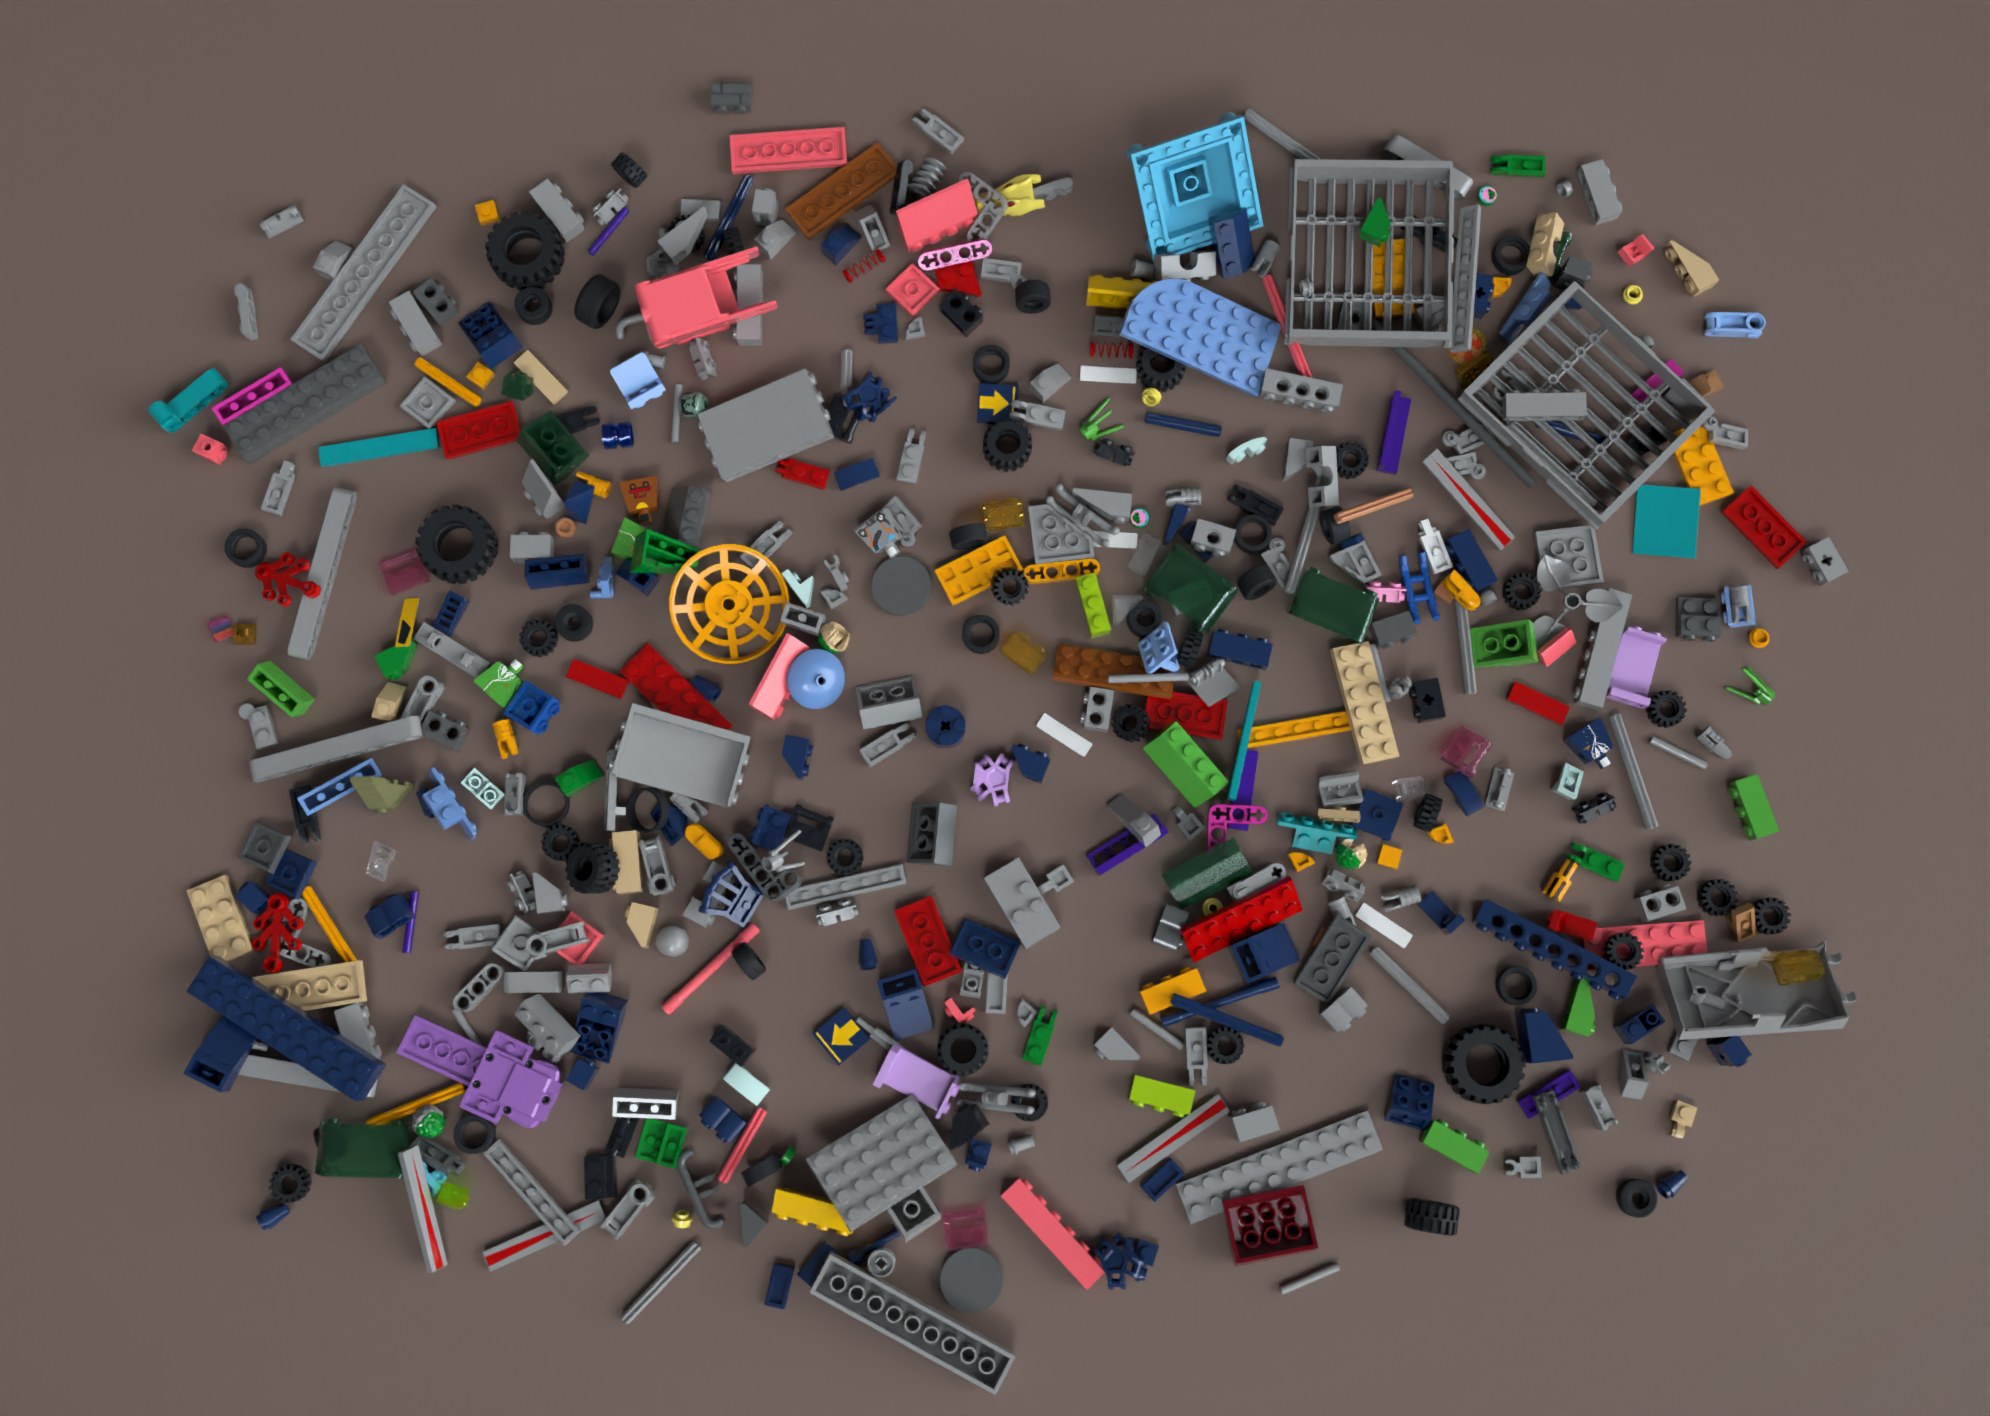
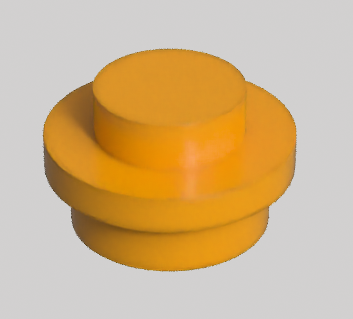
M1762 628L1754 629L1749 634V642L1755 648H1763L1769 643V634Z

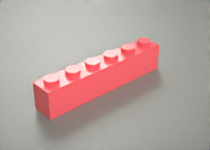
M1018 1177L1001 1193V1197L1084 1288L1088 1290L1105 1273L1100 1259L1097 1256L1092 1258L1088 1253L1090 1248L1082 1240L1078 1242L1073 1237L1076 1233L1068 1225L1064 1227L1059 1222L1062 1218L1054 1209L1051 1212L1045 1206L1047 1204L1046 1200L1040 1194L1036 1196L1031 1191L1033 1186L1025 1178L1021 1180Z

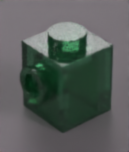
M511 371L504 376L501 394L524 401L533 395L535 388L533 385L534 378L527 376L524 372Z

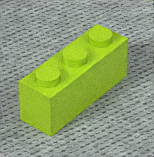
M1091 573L1076 577L1075 585L1090 639L1110 634L1111 627L1096 574Z
M1133 1075L1128 1099L1133 1100L1132 1105L1144 1107V1104L1153 1105L1152 1110L1164 1113V1109L1172 1110V1115L1184 1118L1185 1114L1190 1115L1196 1090Z

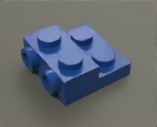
M525 680L503 714L539 736L540 733L547 730L550 718L559 712L561 702Z

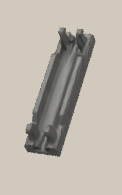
M1553 1089L1532 1095L1559 1173L1563 1175L1572 1169L1581 1168L1572 1137Z

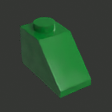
M1378 197L1359 235L1360 239L1379 248L1383 242L1387 243L1391 235L1389 231L1391 223L1381 198Z
M411 638L410 646H393L374 655L385 678L397 680L403 677V673L408 672L418 646L415 640Z
M592 759L568 769L555 777V780L563 793L570 798L603 778L604 775L595 760Z

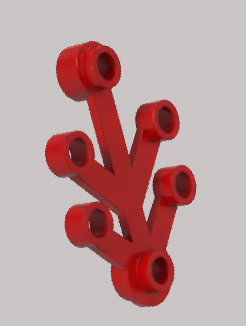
M285 552L280 560L272 564L268 562L260 563L255 569V577L263 582L264 590L262 597L268 601H273L276 598L277 594L273 590L271 583L273 579L276 580L279 591L277 602L283 607H288L292 602L286 585L302 590L303 594L310 599L317 598L321 592V587L313 581L302 582L291 577L301 571H307L310 568V562L300 558L295 566L278 573L276 570L286 565L291 566L295 562V557L289 552Z
M275 893L270 896L267 910L253 921L255 929L264 930L258 938L252 940L251 946L254 950L265 949L266 941L271 937L270 956L263 961V968L269 973L278 972L283 965L279 958L281 936L286 941L287 947L290 950L297 951L302 947V941L299 938H294L282 923L283 915L288 920L289 927L293 930H300L304 925L303 920L295 917L288 908L289 901L283 893ZM273 916V922L268 926L267 920Z

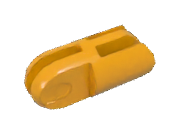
M1456 570L1452 571L1441 581V585L1466 610L1472 611L1480 605L1478 594Z
M691 823L686 827L685 837L706 858L711 860L722 856L724 852L723 846L702 825Z
M1570 859L1565 861L1558 873L1554 872L1541 892L1546 894L1554 879L1557 880V884L1548 896L1552 899L1560 885H1565L1556 900L1558 903H1560L1572 884L1569 879L1578 866L1575 862L1567 876H1563L1562 874L1571 862Z

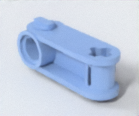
M1711 312L1704 315L1706 320L1704 335L1712 337L1759 338L1762 335V329L1765 327L1766 321L1763 315L1757 312ZM1749 322L1753 323L1756 328L1751 327Z

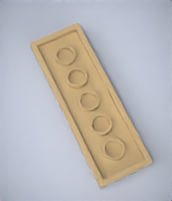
M1369 641L1332 648L1330 653L1360 765L1399 757Z
M362 960L252 977L303 1011L367 1001Z

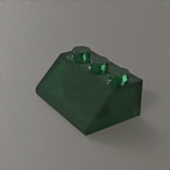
M549 411L521 429L516 439L554 485L568 477L589 457V454L552 411Z

